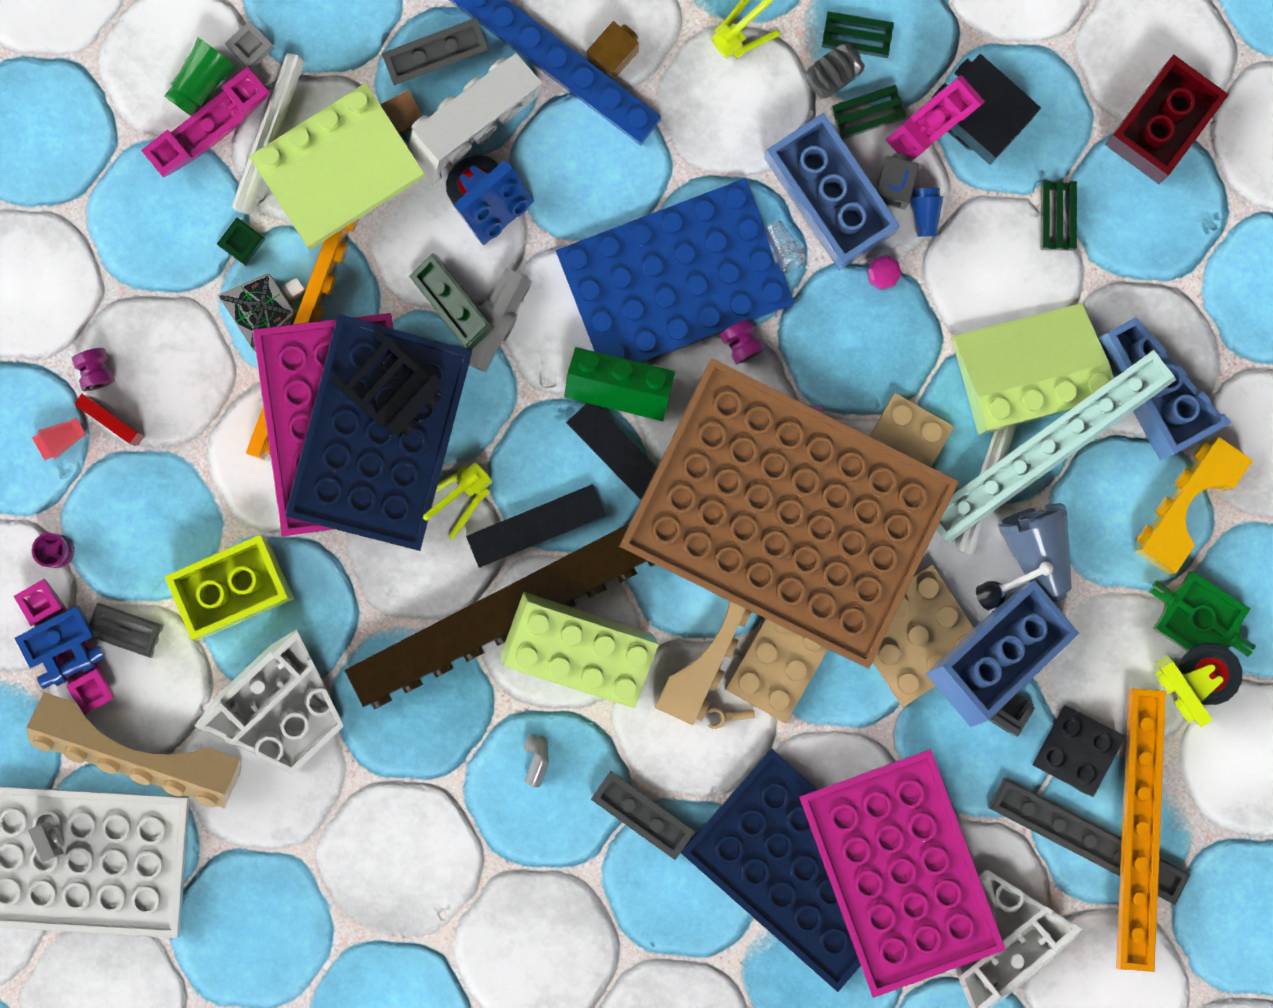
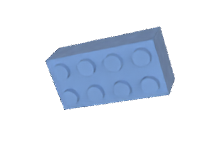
M822 113L766 150L765 161L839 271L898 231L899 223L825 113Z
M1033 580L1016 589L1001 605L994 609L938 661L926 675L966 723L973 727L993 717L1061 652L1079 632L1039 584Z

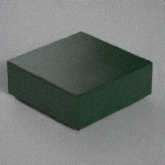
M236 218L217 242V245L246 266L266 239L239 218Z

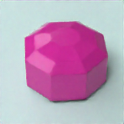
M888 255L874 258L867 270L869 283L879 290L893 288L901 276L899 262Z

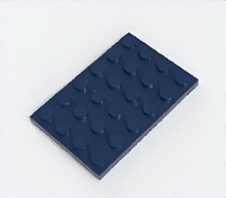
M338 314L284 516L421 551L428 520H424L423 515L432 509L472 351ZM377 329L429 376L434 374L444 383L439 389L443 394L442 397L430 410L425 406L415 416L420 420L419 423L407 436L401 432L398 437H391L386 430L373 421L368 414L356 406L351 399L330 382L336 376L346 385L382 345L372 335ZM387 349L354 386L352 391L362 399L398 358ZM403 363L369 401L368 405L378 413L410 377L413 371Z
M771 748L684 847L681 854L833 989L839 992L859 969L861 964L799 796L818 789Z

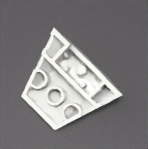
M296 629L270 645L217 695L195 724V727L221 737L225 742L254 753L255 756L294 774L338 733L344 725Z
M985 870L979 875V879L1006 950L955 968L970 1008H992L1004 1000L1054 959L1083 931L1076 924L1069 922L991 871Z

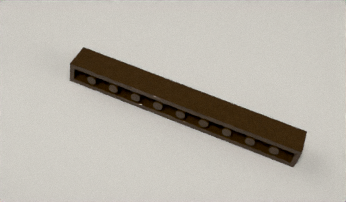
M628 523L344 671L362 706L367 707L372 704L375 710L393 701L390 694L400 689H403L406 694L424 685L421 678L431 673L437 678L453 670L452 662L462 657L468 662L484 654L483 646L495 641L497 646L505 643L523 592L573 608L577 606L574 599L584 594H587L590 599L607 590L605 583L615 578L621 583L638 574L635 569L636 567L648 562L650 567L655 564L619 547L630 524Z

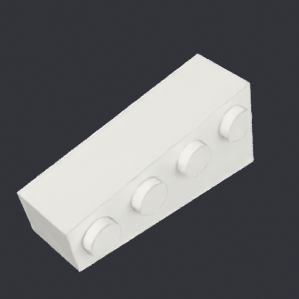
M517 53L507 60L504 57L498 59L490 67V72L483 78L479 76L474 77L463 88L464 92L456 98L453 95L447 97L438 106L436 113L430 117L424 115L412 125L408 149L424 172L425 178L432 186L442 179L440 171L449 163L455 166L458 162L465 159L464 156L471 149L472 143L476 142L482 145L496 131L498 127L496 123L498 121L505 125L538 97L542 82Z

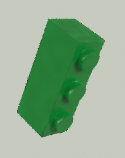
M575 347L567 373L564 398L664 421L675 371Z

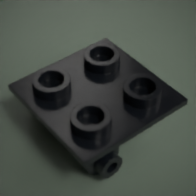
M1064 705L1032 765L1073 786L1078 791L1094 797L1126 736Z

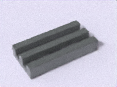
M101 603L96 604L89 623L95 635L92 638L152 658L155 651L153 650L159 641V634L164 625ZM102 612L150 628L152 632L148 635L100 617ZM97 625H101L148 643L146 648L95 630Z

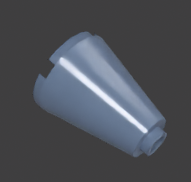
M1061 503L1045 505L1047 511H1035V508H1030L1004 518L1002 524H998L1000 533L1025 575L1038 569L1043 562H1050L1053 565V572L1050 575L1045 576L1042 574L1029 580V582L1035 580L1053 602L1065 599L1067 597L1066 593L1072 589L1068 518L1065 505Z

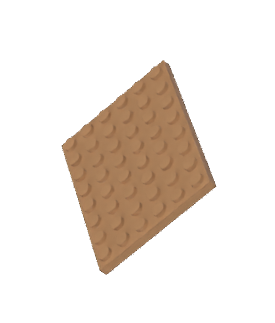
M711 358L619 547L869 669L959 481Z

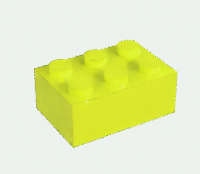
M261 534L164 576L191 640L195 641L205 639L294 599L268 537Z

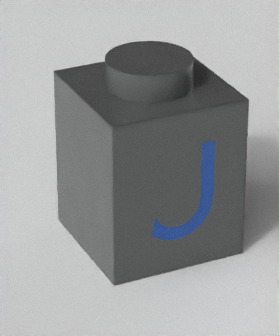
M897 153L893 154L892 157L886 155L876 186V191L886 205L903 210L907 208L910 202L920 165L912 162L913 159L907 155Z

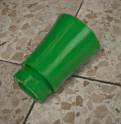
M197 37L185 63L170 83L173 87L167 91L164 97L192 116L198 105L202 106L214 89L237 65Z

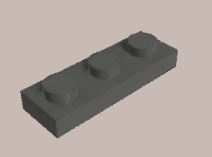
M476 17L381 54L393 85H397L489 49Z
M612 771L609 772L591 798L597 805L674 860L677 859L695 833V830Z

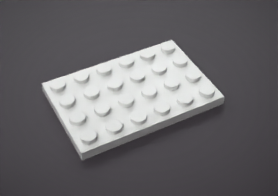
M0 786V928L168 938L180 937L190 797ZM50 822L52 827L56 826L62 835L64 845L61 848L64 853L42 862L28 830L40 824Z

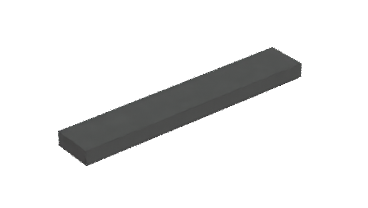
M1003 777L988 807L989 809L1120 876L1122 838ZM1159 858L1158 897L1176 905L1191 874Z

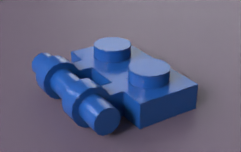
M76 606L14 638L30 669L41 663L44 664L47 672L37 677V681L42 689L53 684L59 686L67 681V677L81 670L86 672L94 668L96 662L106 658L101 646H97L89 651L84 646L83 642L95 635L80 606ZM71 649L76 658L60 665L55 656Z

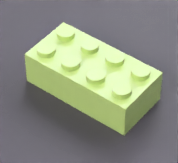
M523 592L501 653L503 666L635 708L659 644L652 633Z

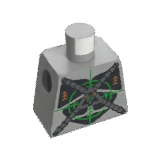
M265 274L218 295L251 348L255 351L253 330L293 325L297 313L291 303L304 296L306 290L296 276L279 286L270 274Z

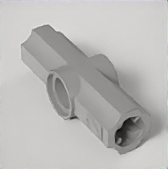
M505 268L490 299H487L482 305V312L495 328L471 350L470 366L486 373L502 341H506L518 317L516 313L532 284V281L524 275Z

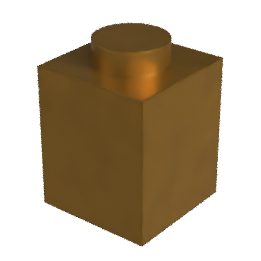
M612 21L587 50V60L614 80L639 52L638 36L627 25L623 24L620 27L616 22Z

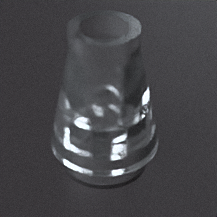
M781 220L774 221L764 228L775 267L779 266L783 273H788L806 262L807 259L804 255L806 250L784 227Z

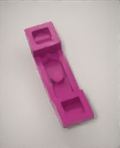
M248 66L221 87L223 91L176 129L172 132L167 129L141 150L163 178L189 164L221 141L270 94L269 91Z
M961 75L922 106L885 140L897 154L907 155L914 160L932 143L958 122L964 120L985 101Z
M42 579L13 596L30 626L34 625L36 627L68 611L46 579ZM84 641L83 644L88 651L91 650L87 641ZM71 649L55 656L60 665L76 658ZM98 662L95 663L94 668L86 672L81 670L67 677L68 685L66 687L84 715L115 698Z

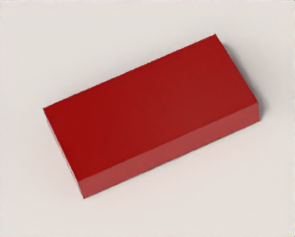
M81 394L76 400L75 406L127 443L138 446L145 437L91 397Z

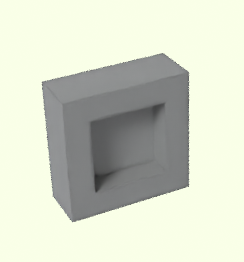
M250 21L225 43L227 48L251 70L274 49L273 44Z
M50 822L40 824L28 830L42 862L64 853L61 848L64 845L62 835L56 826L52 827Z

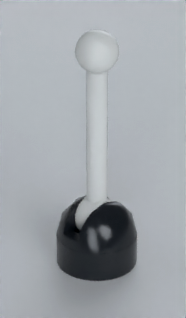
M1043 562L1038 569L1004 585L997 581L984 582L976 587L977 599L984 609L990 611L1004 602L1006 591L1042 574L1045 576L1050 575L1053 572V565L1050 562Z

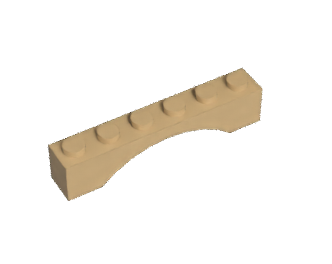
M729 601L723 624L713 642L700 657L684 669L668 677L655 708L691 725L694 724L696 719L702 722L710 705V702L705 701L710 688L717 689L725 672L719 669L724 656L732 657L739 641L733 636L738 625L746 626L752 612Z
M46 692L43 693L26 727L29 742L41 751L50 752L53 750L64 754L71 761L92 763L106 773L116 774L118 772L130 776L138 784H153L162 787L164 791L171 795H186L195 798L198 803L210 808L218 806L225 809L240 775V758L211 748L173 755L150 754L130 749L114 742L98 731L84 716L77 703Z

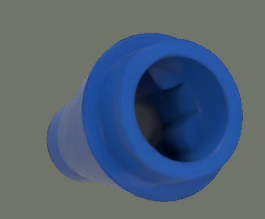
M940 188L913 189V197L910 198L916 223L917 237L938 236V224L944 197L940 196Z

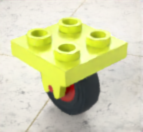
M1202 643L1192 647L1183 655L1178 668L1167 655L1155 662L1160 670L1154 674L1169 694L1172 692L1176 693L1179 699L1174 704L1189 724L1195 721L1200 728L1213 721L1203 705H1218L1229 701L1238 692L1242 683V666L1238 657L1229 648L1218 643Z

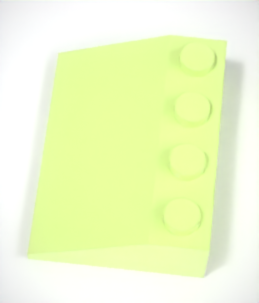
M366 83L249 156L309 250L426 177Z
M1082 303L951 337L978 435L1066 413L1114 379L1110 363Z

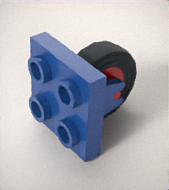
M474 155L466 157L452 168L446 180V192L454 208L483 246L491 239L496 238L516 217L524 214L534 202L519 176L506 160L499 164L488 156Z

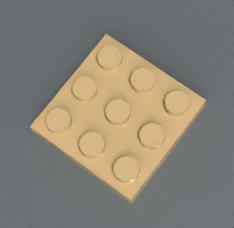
M930 565L913 577L872 662L901 707H905L935 687V684L926 673L974 629L933 565Z

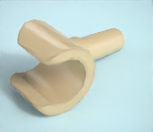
M713 708L706 712H717L721 715V722L718 725H707L711 729L720 728L726 722L755 718L754 710L725 712L721 708Z

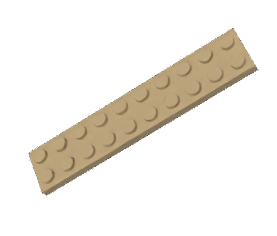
M894 393L869 437L932 467L954 426ZM765 619L727 685L726 690L786 724L828 649Z

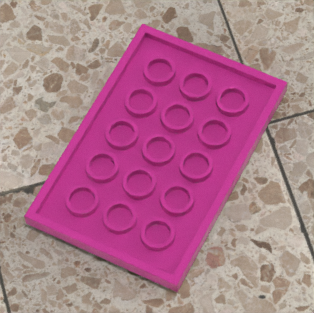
M391 313L353 317L393 329ZM336 320L253 330L282 537L333 530L332 528L285 517L284 515Z
M931 749L799 796L873 998L1006 950Z

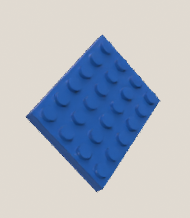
M746 178L556 250L593 350L640 363H645L718 335L749 318L752 322L795 304Z

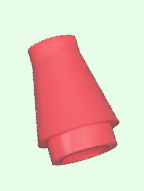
M74 418L67 422L39 429V433L31 438L46 461L52 457L54 460L80 438L86 436V433L78 419Z

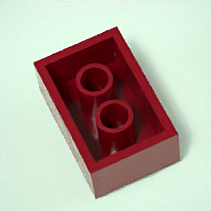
M1173 54L1105 145L1157 184H1160L1171 174L1229 94Z

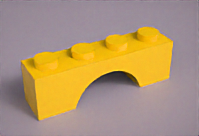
M1220 437L1211 439L1209 442L1204 440L1199 445L1193 455L1197 460L1191 469L1185 468L1174 482V485L1178 487L1171 498L1166 496L1155 510L1158 517L1152 526L1147 524L1136 538L1139 545L1134 552L1168 575L1177 573L1195 546L1186 526V514L1191 501L1205 489L1223 491L1234 489L1253 461Z

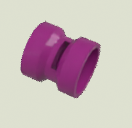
M749 318L731 326L720 334L724 344L730 346L732 350L731 357L736 365L749 360L766 349L761 339L755 337L753 333L754 326Z
M105 348L89 349L71 358L74 368L80 371L81 378L79 383L82 391L100 389L115 382L113 372L105 364L108 359Z
M45 533L38 536L33 542L31 549L32 556L38 564L51 568L65 567L72 561L75 552L73 543L69 538L54 533Z

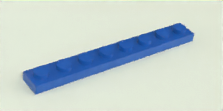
M449 0L471 18L477 17L479 24L640 146L661 121V116L510 1Z

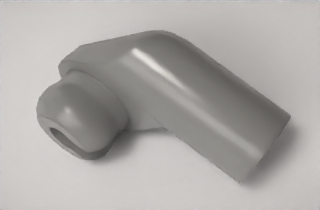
M529 734L524 750L528 753H534L527 772L525 783L538 788L543 782L549 765L548 741L542 735L538 737L535 734Z

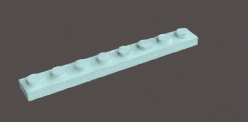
M1154 350L954 493L936 530L947 544L1172 384L1176 381L1175 376Z

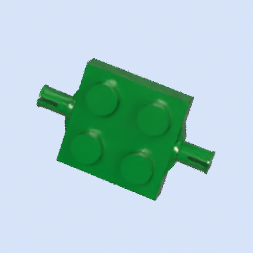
M1189 571L1180 587L1174 591L1163 586L1157 580L1152 584L1153 587L1149 589L1148 593L1165 602L1163 613L1153 627L1155 631L1186 651L1202 643H1218L1227 648L1232 646L1246 655V657L1252 654L1251 650H1254L1256 645L1239 635L1241 624L1250 611L1249 607L1194 571Z

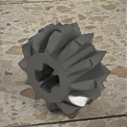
M849 43L832 49L808 68L805 77L814 93L816 92L820 98H828L855 80L863 72L865 65L857 50H854Z

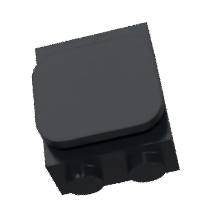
M980 53L973 61L967 58L954 74L958 77L962 75L985 102L947 132L966 149L974 150L991 165L1031 122L1041 107ZM944 83V84L935 92V94L932 96V98H933L935 95H937L941 90H943L948 84Z

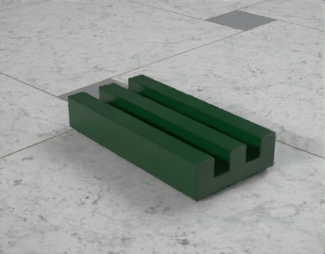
M828 11L821 47L835 49L839 45L849 43L859 54L888 58L894 22ZM832 23L884 31L885 34L832 26ZM830 34L881 42L883 47L830 39Z
M896 84L831 106L842 140L906 119L907 115L905 110H903L901 98L898 96ZM889 96L891 97L889 101L841 116V112ZM891 108L895 109L896 113L848 129L845 128L844 124Z
M1043 181L1041 183V250L1075 251L1077 249V181H1070L1069 183H1063V181ZM1050 191H1055V243H1050ZM1063 191H1068L1067 243H1063Z

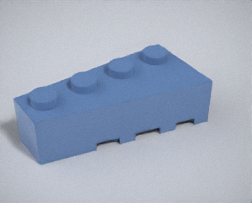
M1137 317L1098 338L1110 363L1114 378L1153 350L1175 376L1176 381L1133 411L1159 460L1182 451L1232 423L1225 414L1221 415L1211 404L1212 400L1203 390L1199 391L1186 377L1188 376L1186 371L1180 365L1177 366L1167 356L1166 349Z

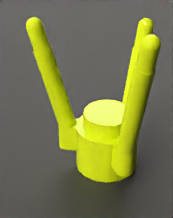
M741 0L725 21L714 30L715 35L710 39L724 58L728 59L733 55L738 59L747 51L780 36V31L775 30L749 43L742 44L746 37L741 30L774 0H763L736 25L733 21L750 1Z
M476 462L470 467L464 465L453 475L438 482L436 492L454 482L459 486L423 515V519L427 521L461 493L465 492L469 498L476 494L450 532V539H454L480 502L490 494L487 487L493 482Z

